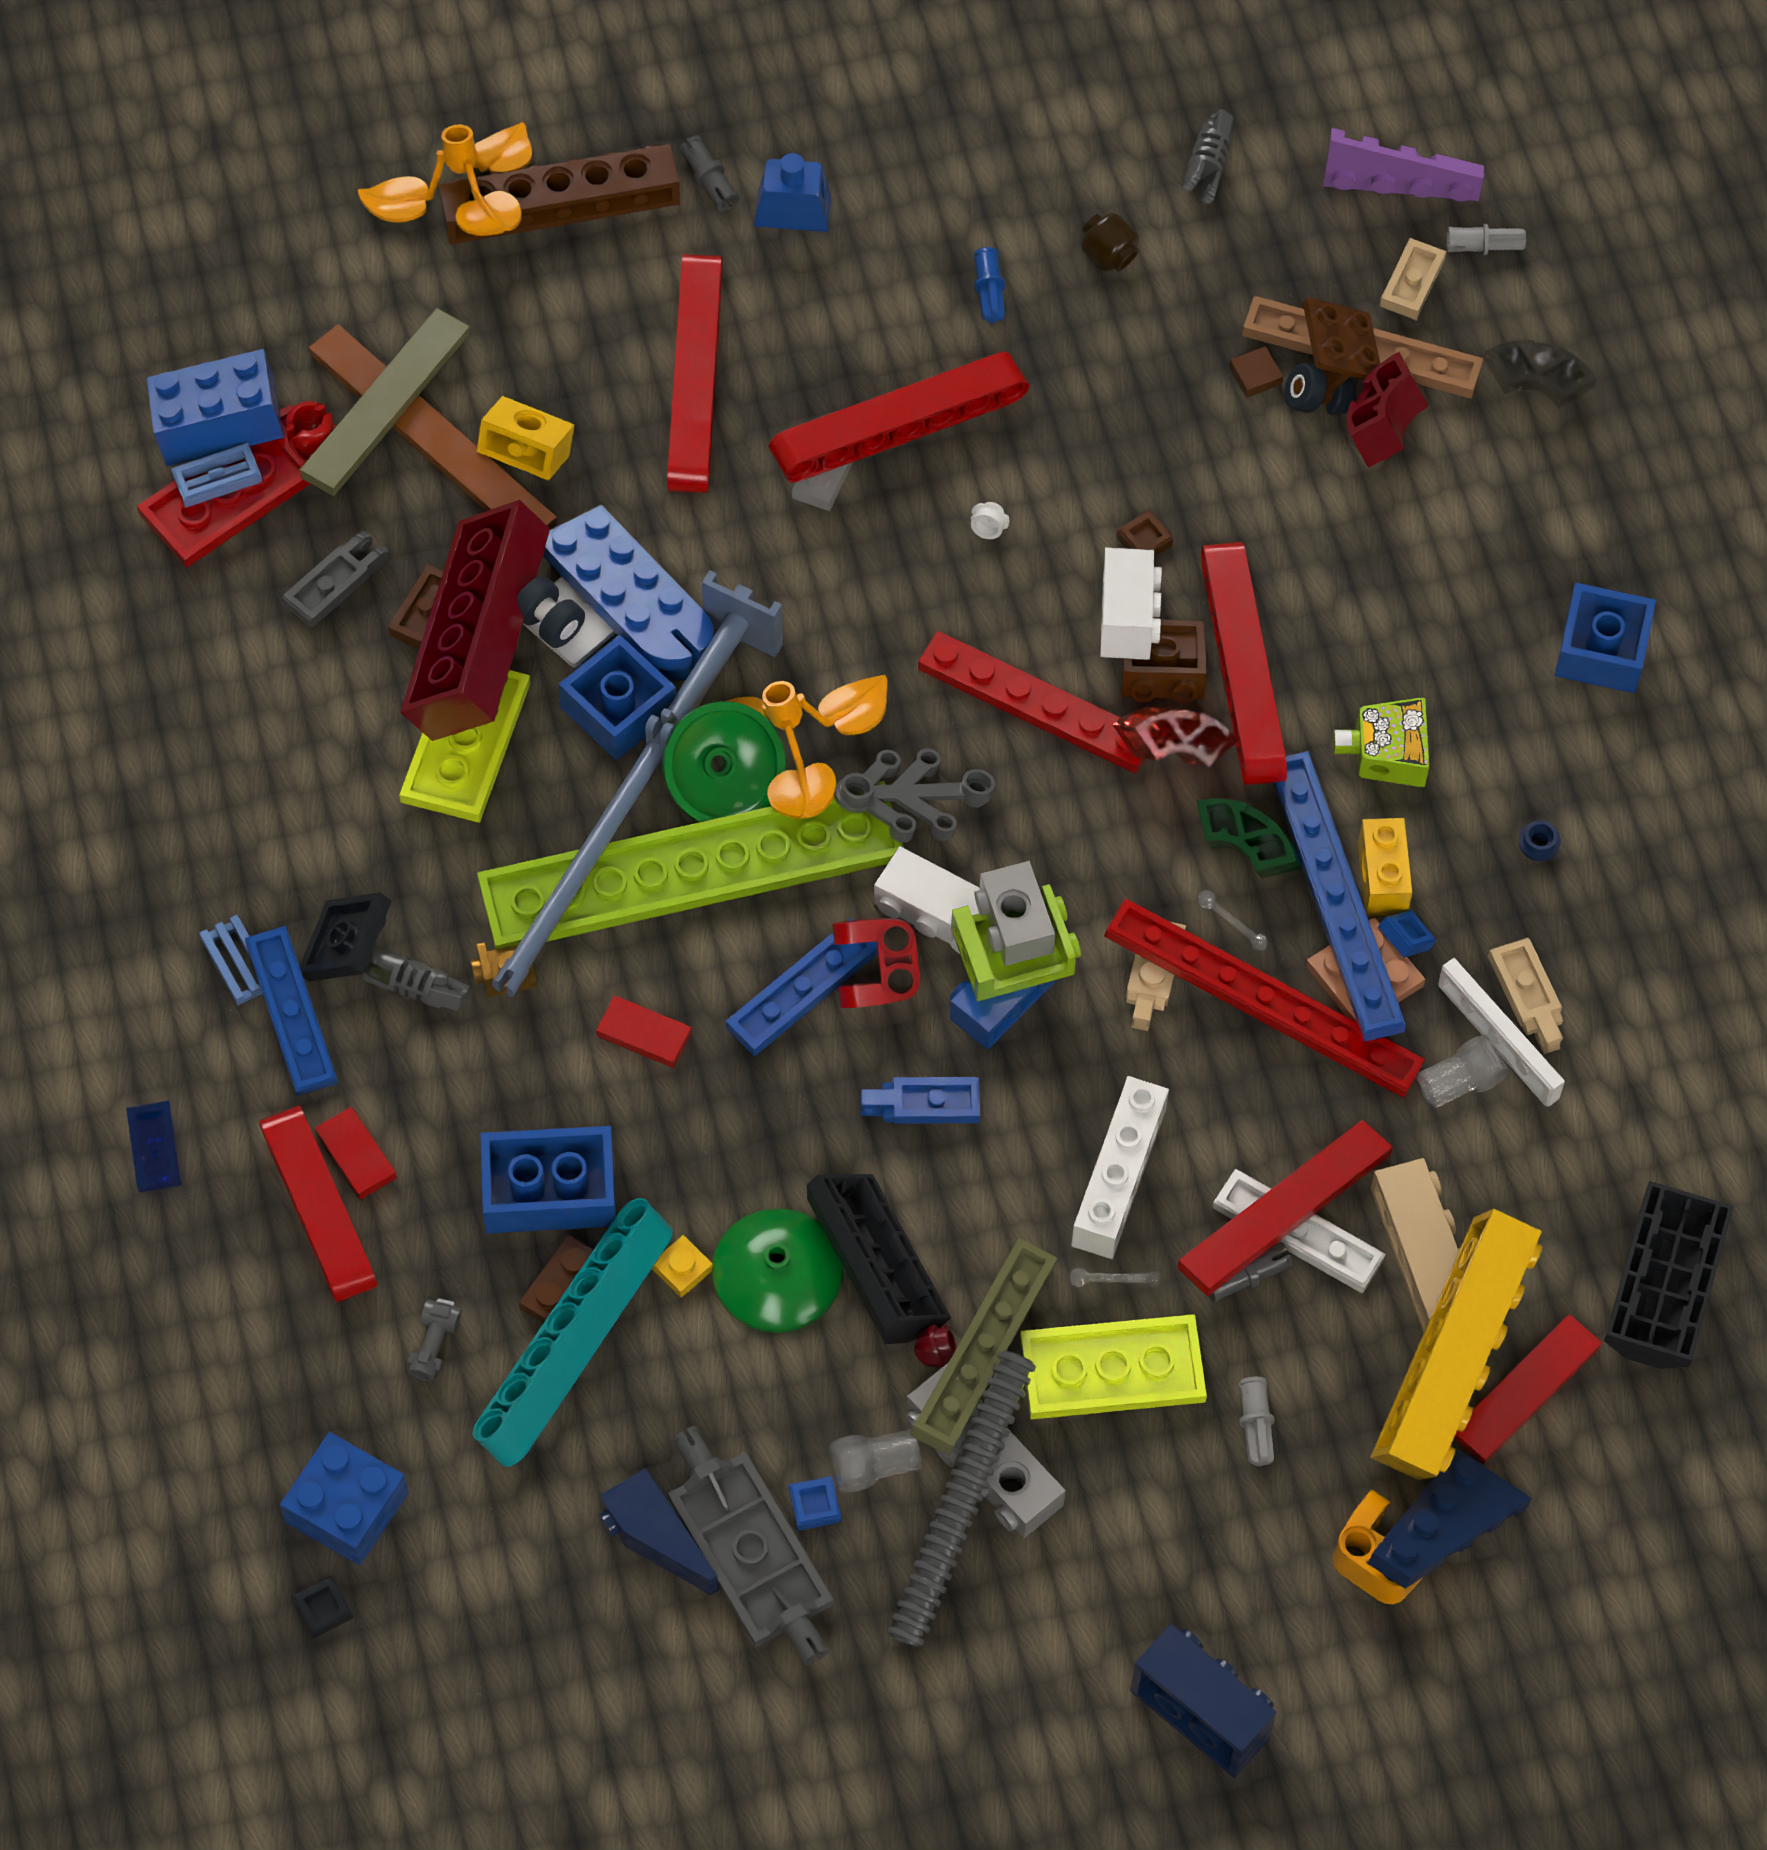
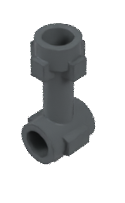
M438 1298L437 1301L429 1299L426 1301L421 1315V1325L428 1326V1330L420 1353L411 1352L407 1361L410 1366L408 1373L412 1377L421 1381L431 1382L436 1373L440 1374L443 1361L436 1357L445 1332L455 1334L462 1318V1308L455 1307V1302Z

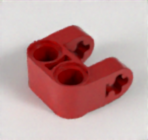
M869 918L832 923L834 945L876 941L880 981L839 986L841 1008L893 1003L910 999L916 994L920 984L916 937L914 930L907 922L897 918ZM894 926L904 928L907 934L905 945L897 950L887 948L884 943L885 932ZM896 969H905L911 975V984L905 991L895 992L889 988L888 977Z

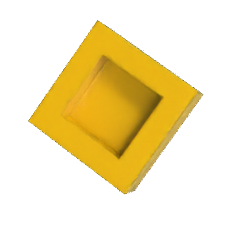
M682 1235L662 1252L652 1270L682 1298L712 1272L713 1264Z

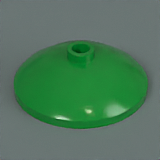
M725 701L699 706L679 720L665 744L662 759L663 777L670 796L683 812L699 822L769 807L771 804L768 799V787L778 774L785 771L786 765L782 741L769 720L747 705ZM718 755L721 757L723 765L720 770L714 771L711 767V760Z
M790 1209L761 1210L737 1221L719 1241L712 1263L715 1292L724 1308L744 1325L771 1333L799 1330L821 1318L836 1300L843 1277V1265L821 1224L804 1213ZM774 1254H781L785 1257V1260L781 1263H773L769 1258Z

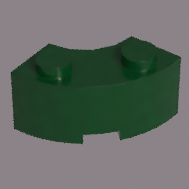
M1211 798L1196 801L1205 841L1212 849L1230 848L1244 853L1251 860L1256 873L1262 879L1302 869L1299 856L1288 837L1271 818L1246 803L1231 799Z

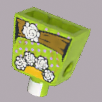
M1425 698L1367 705L1359 708L1356 730L1333 731V754H1357L1358 775L1361 778L1425 787L1429 770Z

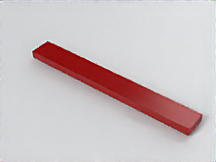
M1127 898L1124 899L1106 929L1105 938L1402 1098H1405L1425 1061L1424 1058L1385 1037L1364 1042L1357 1022Z

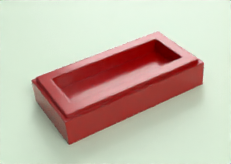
M615 995L596 1029L597 1037L671 1068L675 1067L692 1034V1027Z
M352 1106L314 1128L317 1137L359 1200L397 1179L395 1170Z

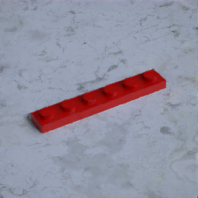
M940 631L936 632L918 661L919 671L1134 774H1137L1155 743L1156 734Z

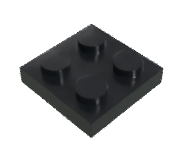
M381 892L327 900L300 965L303 978L310 982L363 974L371 961V952L379 932L385 926L386 915L392 900Z

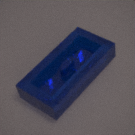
M163 1101L126 1108L136 1184L139 1193L181 1186L182 1181L170 1102Z

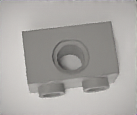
M1030 861L981 873L980 890L974 892L975 902L980 916L987 915L991 927L987 928L988 940L993 953L1000 951L1004 966L1054 953L1055 932ZM1008 911H1017L1021 913L1022 916L1018 918H1009L1006 915H1004V913Z

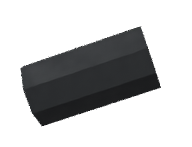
M818 1174L807 1184V1200L885 1344L911 1342L917 1339L918 1334L929 1328L930 1325L936 1324L940 1328L951 1319L949 1312L873 1174Z
M1649 1181L1606 1331L1605 1343L1625 1359L1658 1369L1690 1367L1732 1215L1733 1205Z

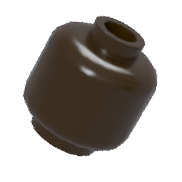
M1110 213L1103 217L1096 214L1082 228L1085 236L1081 242V249L1103 271H1111L1113 269L1117 272L1122 271L1136 258L1140 251L1137 247L1139 242L1138 233L1116 213Z

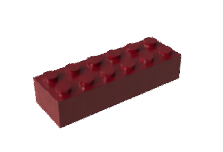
M520 499L458 522L400 711L405 718L431 741L494 722L498 713V706L508 679V672L524 621L517 603V596L529 582L536 579L550 528Z

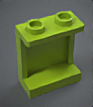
M1050 884L1041 886V895L1055 932L1054 953L1004 966L1000 951L993 953L987 935V928L991 927L987 915H972L968 905L952 910L951 931L977 1002L1075 974L1076 958L1081 957L1079 942L1074 932L1068 934L1064 921H1067V912L1061 896L1054 897ZM1008 911L1004 913V915H1006L1009 918H1018L1022 916V914L1017 911Z

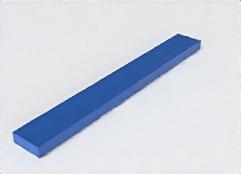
M1309 752L1286 756L1287 780L1273 784L1363 1041L1405 1032L1406 1024Z

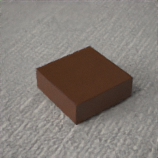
M1266 346L1230 359L1229 368L1246 398L1279 386L1283 382V375Z
M1150 510L1117 529L1116 536L1126 549L1154 550V557L1171 547L1174 540L1173 536Z

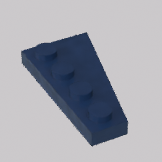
M1457 1449L1446 1472L1439 1471L1438 1476L1431 1480L1374 1550L1368 1564L1406 1589L1444 1564L1446 1558L1459 1551L1461 1553L1484 1533H1491L1502 1526L1504 1520L1515 1514L1517 1516L1526 1510L1532 1498Z

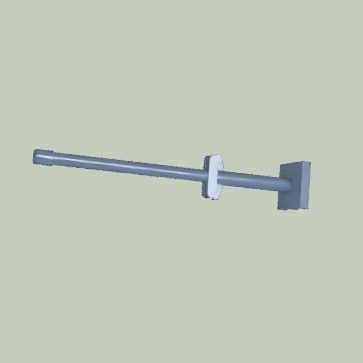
M709 570L702 581L703 610L712 620L717 632L668 709H663L660 714L661 719L655 715H651L645 726L646 747L511 958L506 960L493 980L492 985L498 992H501L509 979L506 985L507 996L514 997L528 975L529 967L663 759L665 744L675 725L687 713L700 705L738 643L742 641L776 657L783 646L782 604L774 601L770 609L753 601V590L738 584L733 592L717 584V573Z

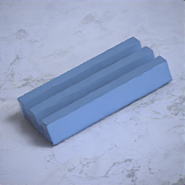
M248 442L171 468L185 508L262 482L261 473ZM242 459L246 460L245 462L227 468L222 467ZM207 471H208V474H206V475H203V476H200V477H197V478H194V479H191V480H188V481H185V480H184V479H186V478H189V477H192V476H195V475H198V474H201V473H204V472H207Z
M238 915L231 917L230 922L225 925L222 922L214 925L215 929L210 932L207 929L199 932L201 941L236 1004H243L261 995L260 985L256 984L230 937V934L236 933L250 958L245 943V938L250 936ZM222 940L248 990L241 992L214 942Z

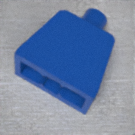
M796 153L786 154L782 159L767 160L757 193L754 226L828 232L831 193L823 165L818 162L804 161Z

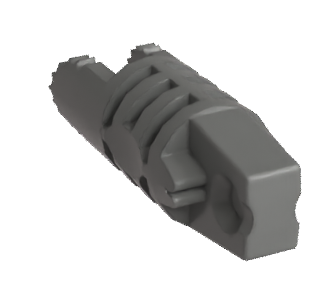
M1220 109L1217 113L1209 116L1207 122L1201 125L1181 186L1189 192L1194 189L1199 179L1203 180L1199 199L1206 204H1211L1215 197L1231 145L1229 136L1233 116L1224 109Z
M377 945L373 947L370 962L380 967L367 966L362 974V979L366 982L395 993L400 992V995L416 1001H422V1003L437 1008L442 1006L456 1011L461 1009L466 1003L470 986L450 977L443 970L432 969L430 965L414 959L410 960L409 957Z

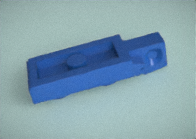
M893 1077V1082L882 1083V1089H861V1116H883V1122H894V1124L980 1123L979 1078Z

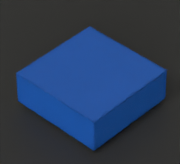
M1411 910L1387 916L1378 926L1403 958L1429 951L1436 942L1433 935Z
M832 1476L788 1484L797 1531L841 1523V1514Z

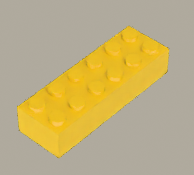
M1496 1209L1473 1218L1370 1458L1417 1480L1436 1477L1439 1471L1446 1472L1455 1454V1448L1450 1445L1456 1431L1462 1432L1472 1415L1473 1407L1469 1406L1468 1403L1474 1389L1480 1391L1488 1378L1490 1366L1485 1364L1492 1349H1499L1507 1333L1508 1326L1503 1324L1509 1308L1514 1310L1523 1296L1525 1285L1520 1284L1525 1270L1526 1268L1532 1269L1541 1254L1542 1245L1537 1242L1542 1231Z

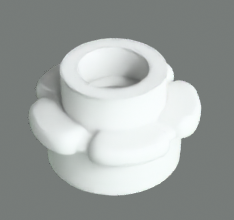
M994 502L979 503L972 508L971 528L978 536L984 539H995L1001 535L1003 529L1008 528L1010 523L1009 516L1004 513L1003 508L999 504Z

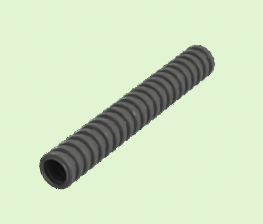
M1001 1351L997 1355L1000 1359L999 1365H993L992 1371L995 1372L993 1378H988L989 1390H984L981 1395L985 1400L983 1404L979 1403L976 1407L979 1411L978 1417H972L971 1422L974 1424L972 1430H967L968 1442H963L960 1447L964 1452L962 1456L958 1455L955 1459L959 1464L957 1469H951L950 1474L953 1476V1479L945 1484V1488L948 1489L947 1494L940 1496L939 1500L943 1504L941 1508H936L934 1511L937 1518L936 1521H930L929 1527L932 1528L930 1534H925L923 1538L927 1542L925 1548H919L918 1553L921 1554V1558L919 1561H914L915 1573H910L908 1576V1580L911 1583L909 1587L905 1586L902 1590L906 1594L904 1600H898L897 1606L900 1607L898 1613H893L894 1625L893 1627L888 1626L886 1630L890 1637L917 1648L919 1646L924 1647L926 1641L922 1638L924 1633H929L931 1630L927 1626L929 1620H935L936 1618L933 1610L935 1607H940L942 1603L938 1599L940 1593H946L947 1588L944 1587V1583L952 1578L949 1571L951 1567L955 1568L957 1565V1561L954 1560L956 1554L962 1553L963 1549L959 1547L961 1541H967L966 1528H972L973 1526L970 1518L972 1515H977L979 1511L975 1506L977 1502L983 1501L984 1496L981 1495V1491L988 1488L987 1476H993L994 1473L991 1466L993 1463H998L1000 1459L996 1455L997 1451L1004 1449L1005 1444L1002 1442V1439L1010 1434V1431L1007 1429L1008 1424H1014L1015 1418L1012 1414L1014 1411H1019L1020 1404L1017 1403L1018 1399L1024 1398L1026 1394L1022 1389L1024 1385H1029L1031 1379L1028 1377L1029 1372H1035L1036 1369L1031 1360L1010 1351Z

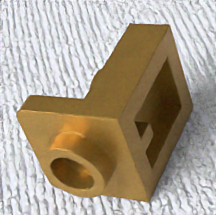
M485 942L477 943L478 958L471 959L475 983H484L487 998L507 994L506 985L509 979L501 992H498L493 987L492 982L506 960L511 958L518 945L487 951ZM533 964L529 967V973L517 992L537 987Z

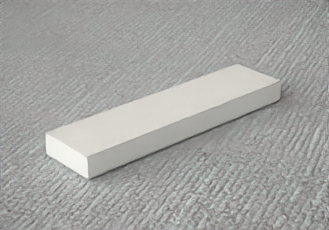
M1455 958L1444 964L1438 982L1440 989L1545 1106L1549 1107L1559 1100L1565 1083L1564 1079Z
M1235 1169L1213 1202V1209L1233 1219L1271 1189ZM1316 1214L1278 1242H1282L1288 1249V1252L1362 1294L1383 1263L1386 1255Z

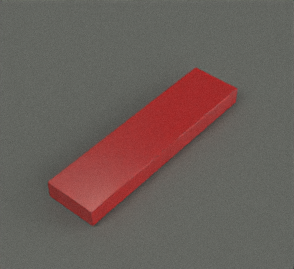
M1569 1314L1473 1409L1467 1426L1462 1432L1457 1430L1454 1439L1484 1465L1601 1348L1602 1342Z

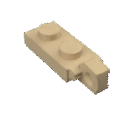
M1171 922L1184 930L1186 929V925ZM1135 954L1127 987L1126 1003L1136 1005L1131 1028L1148 1031L1153 1009L1164 1011V1007L1168 1005L1175 975Z
M1525 938L1489 950L1488 959L1520 1027H1523L1526 1035L1535 1033L1536 1040L1544 1054L1559 1050L1560 1042L1563 1040L1558 1025H1561L1563 1022L1561 1016L1562 1006L1530 939Z

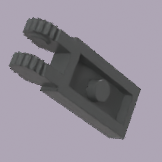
M366 531L359 532L345 545H339L289 589L282 597L283 605L312 629L369 579L370 575L375 574L383 567L387 560H389V550L384 546L377 547L359 561L358 558L368 549L372 542V536Z

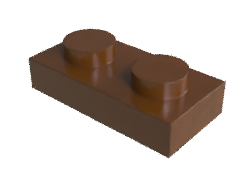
M428 564L426 565L388 626L389 636L420 649L443 574L442 570Z
M568 1234L520 1300V1309L544 1323L593 1249Z

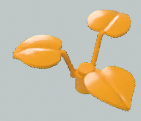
M521 122L476 144H474L473 131L470 127L465 125L447 127L441 134L443 150L436 152L437 163L429 189L423 180L411 176L393 178L371 188L358 189L361 202L374 216L388 222L400 223L411 221L426 213L425 201L434 198L443 165L446 163L455 173H467L475 199L463 203L457 209L455 216L459 228L468 234L478 236L496 235L504 231H511L521 222L522 213L519 202L511 194L504 191H494L482 197L473 167L478 168L480 172L489 170L491 173H505L525 169L532 160V147L528 139L525 123Z
M886 675L862 679L831 691L821 700L818 711L805 700L803 694L797 695L793 685L786 681H777L768 685L763 691V700L757 697H738L725 701L740 703L755 709L766 717L769 722L771 721L774 726L786 732L797 770L781 772L770 783L767 791L768 799L775 811L795 819L811 818L823 812L835 797L837 781L834 772L827 764L815 763L804 768L793 728L800 723L802 718V708L824 727H830L835 724L837 731L841 734H862L878 725L885 714L888 689Z

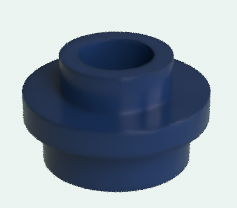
M1543 820L1527 824L1521 830L1518 839L1521 852L1527 858L1534 861H1547L1553 858L1559 851L1561 844L1560 835L1551 823ZM1536 839L1542 840L1546 846H1537L1532 841Z

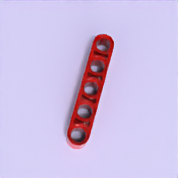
M300 1105L259 1120L266 1144L335 1302L339 1303L378 1287L371 1265Z

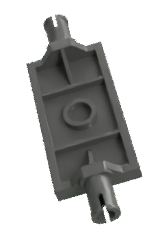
M697 1426L687 1428L689 1434L687 1437L683 1431L678 1433L672 1442L677 1446L691 1472L689 1473L690 1478L684 1485L667 1493L668 1500L678 1518L716 1573L718 1586L752 1644L757 1648L771 1639L787 1633L805 1666L815 1663L813 1659L815 1655L818 1660L824 1658L830 1650L824 1644L810 1619L834 1606V1599L749 1456L744 1452L731 1460H720L719 1457H713Z

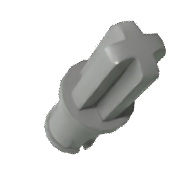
M1488 224L1474 228H1447V252L1473 251L1482 252L1483 255H1487L1488 250H1523L1526 246V232L1524 229H1489Z
M1257 1376L1244 1378L1239 1383L1243 1416L1240 1418L1239 1424L1242 1428H1245L1248 1462L1259 1467L1271 1464L1274 1460L1271 1426L1274 1424L1275 1418L1269 1413L1267 1379Z

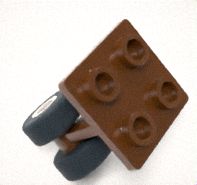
M1308 297L1303 301V308L1315 365L1301 363L1293 368L1285 384V400L1291 409L1304 413L1316 410L1320 404L1326 405L1327 413L1330 415L1347 413L1350 402L1354 401L1355 386L1351 377L1364 380L1380 364L1370 314L1365 311Z

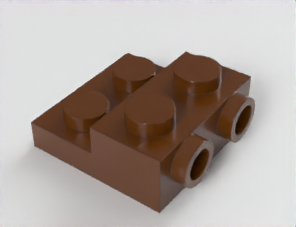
M1161 620L1159 643H1151L1150 660L1122 658V697H1132L1138 702H1149L1154 697L1174 698L1175 701L1183 704L1190 703L1195 699H1204L1207 674L1204 621Z

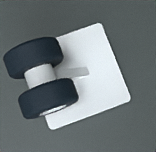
M538 577L529 582L517 596V603L524 617L523 625L573 668L579 666L615 634L610 626L563 577L559 578L554 584L546 577Z

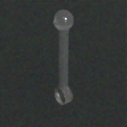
M1204 890L1199 894V905L1202 908L1213 909L1251 941L1252 947L1255 950L1262 951L1267 947V938L1262 934L1256 935L1215 901V894L1212 891Z
M1075 1268L1070 1274L1071 1283L1076 1287H1082L1087 1282L1146 1283L1150 1287H1157L1162 1280L1160 1273L1155 1270H1151L1146 1274L1087 1273L1083 1268Z

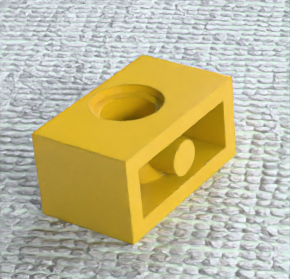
M502 396L481 419L477 452L549 481L570 455L575 424Z
M1404 818L1362 819L1358 838V852L1367 917H1381L1406 912L1409 909L1412 897V884Z

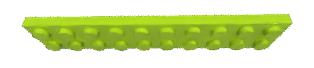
M885 781L879 782L877 785H885ZM835 797L823 812L811 818L795 819L779 814L771 806L610 842L546 942L887 865L899 846L904 848L903 842H898L890 836V826L866 811L855 813L843 809L836 802ZM883 802L892 808L891 802ZM579 850L477 872L495 950L520 944Z

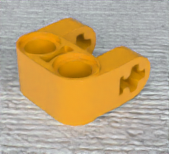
M1372 1489L1353 1512L1342 1530L1333 1552V1565L1343 1577L1378 1601L1385 1604H1396L1404 1600L1422 1578L1404 1589L1396 1582L1388 1580L1384 1574L1368 1564L1372 1553L1384 1539L1383 1536L1374 1530L1391 1505L1388 1499ZM1346 1547H1358L1365 1555L1354 1556L1347 1551Z

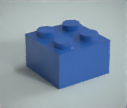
M1575 583L1554 676L1635 693L1643 668L1656 600Z
M618 635L558 684L561 709L616 761L646 737L645 726L650 716L655 715L661 719L660 714L663 709H668L676 696V687L621 635Z
M329 1432L280 1503V1507L286 1524L360 1566L409 1492L405 1474Z

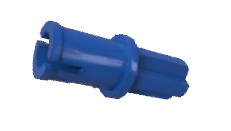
M983 247L976 250L974 255L977 273L974 290L979 294L982 318L987 320L988 323L994 324L996 321L1003 320L1005 316L1002 291L1005 289V280L1000 276L998 250L992 247Z

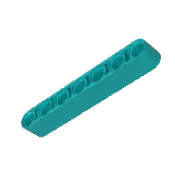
M637 1198L621 1209L473 1427L472 1434L474 1439L500 1465L504 1467L515 1465L528 1453L669 1244L673 1235L672 1227L647 1200Z

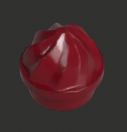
M936 1324L930 1325L929 1328L918 1334L914 1344L915 1356L927 1367L942 1368L948 1364L957 1349L954 1335L948 1325L940 1328Z

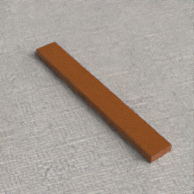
M339 324L309 347L310 356L359 399L386 368L380 360ZM418 396L393 425L392 428L485 511L520 499L550 530L558 524L557 517L490 457L477 452V446L422 397Z

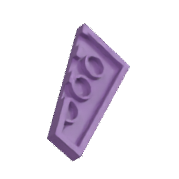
M1331 129L1323 186L1335 187L1340 190L1375 191L1380 194H1409L1420 198L1440 197L1456 201H1479L1484 175L1483 165L1435 154L1429 159L1421 157L1415 148L1401 145L1398 150L1379 146V139L1363 136L1361 141L1345 138V131Z

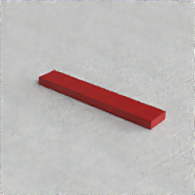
M1361 1120L1180 1258L1177 1269L1208 1297L1391 1156L1393 1146L1364 1120Z

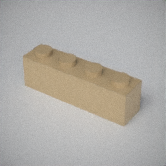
M1421 1158L1375 1171L1370 1189L1424 1333L1460 1248H1457L1453 1237L1456 1233L1453 1216L1449 1209L1443 1210L1438 1197L1441 1196L1438 1176L1435 1171L1429 1172L1425 1159Z

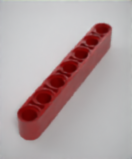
M682 254L668 456V492H709L723 264L722 256Z
M1000 352L786 429L770 441L768 448L789 482L796 483L1011 405L1027 394L1030 384L1011 354Z
M1233 542L1203 545L1201 547L1202 572L1243 785L1285 782L1287 780L1286 755L1244 543Z

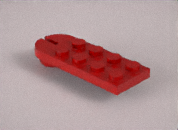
M306 401L281 409L284 438L249 446L261 473V483L185 508L182 496L174 480L137 505L138 514L182 564L188 568L311 484L300 478V469L336 427L333 423L331 412L327 414L325 405ZM242 459L222 467L227 468L245 462L246 460ZM207 471V472H204V473H201V474H198V475H195V476H192V477H189V478H186V479H184V480H185V481H188V480H191V479H194V478H197V477L206 475V474H208V471Z

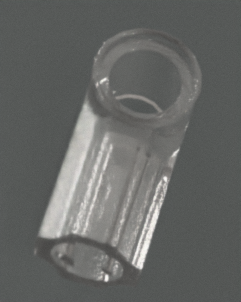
M1480 1035L1463 1044L1454 1056L1419 1072L1417 1080L1421 1093L1428 1104H1432L1437 1108L1474 1089L1478 1092L1489 1090L1501 1083L1510 1072L1488 1036Z
M912 1429L871 1439H866L862 1435H852L832 1442L828 1446V1451L838 1489L841 1492L860 1491L875 1484L877 1479L922 1469L918 1441L909 1435Z

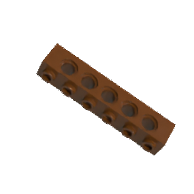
M670 144L661 146L650 145L638 150L620 153L610 152L603 156L570 159L563 163L545 166L534 165L527 169L505 173L494 172L488 176L476 177L482 197L494 191H504L515 197L520 204L522 213L520 224L511 231H504L496 235H472L459 228L455 216L457 209L463 203L475 200L468 179H455L439 184L441 207L450 245L680 205L679 179Z

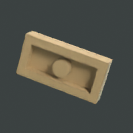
M1410 238L1381 297L1380 307L1417 320L1445 261L1446 251Z

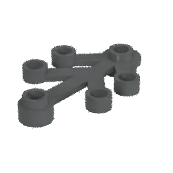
M925 748L917 753L913 764L892 785H877L883 777L892 778L896 776L901 763V758L895 751L882 750L877 754L873 765L864 774L850 773L840 780L835 788V800L843 809L855 813L868 812L890 826V836L898 842L904 843L913 839L917 826L916 821L910 815L897 813L883 802H895L931 825L930 833L935 839L948 841L953 838L957 827L955 817L949 813L940 812L924 801L963 799L968 806L981 807L991 800L995 788V780L991 774L984 770L972 769L964 774L961 783L918 784L924 776L931 777L937 774L941 763V756L937 751ZM923 761H929L932 764H926ZM882 762H888L892 765H885ZM939 825H944L948 828H942ZM898 826H903L908 830H902Z

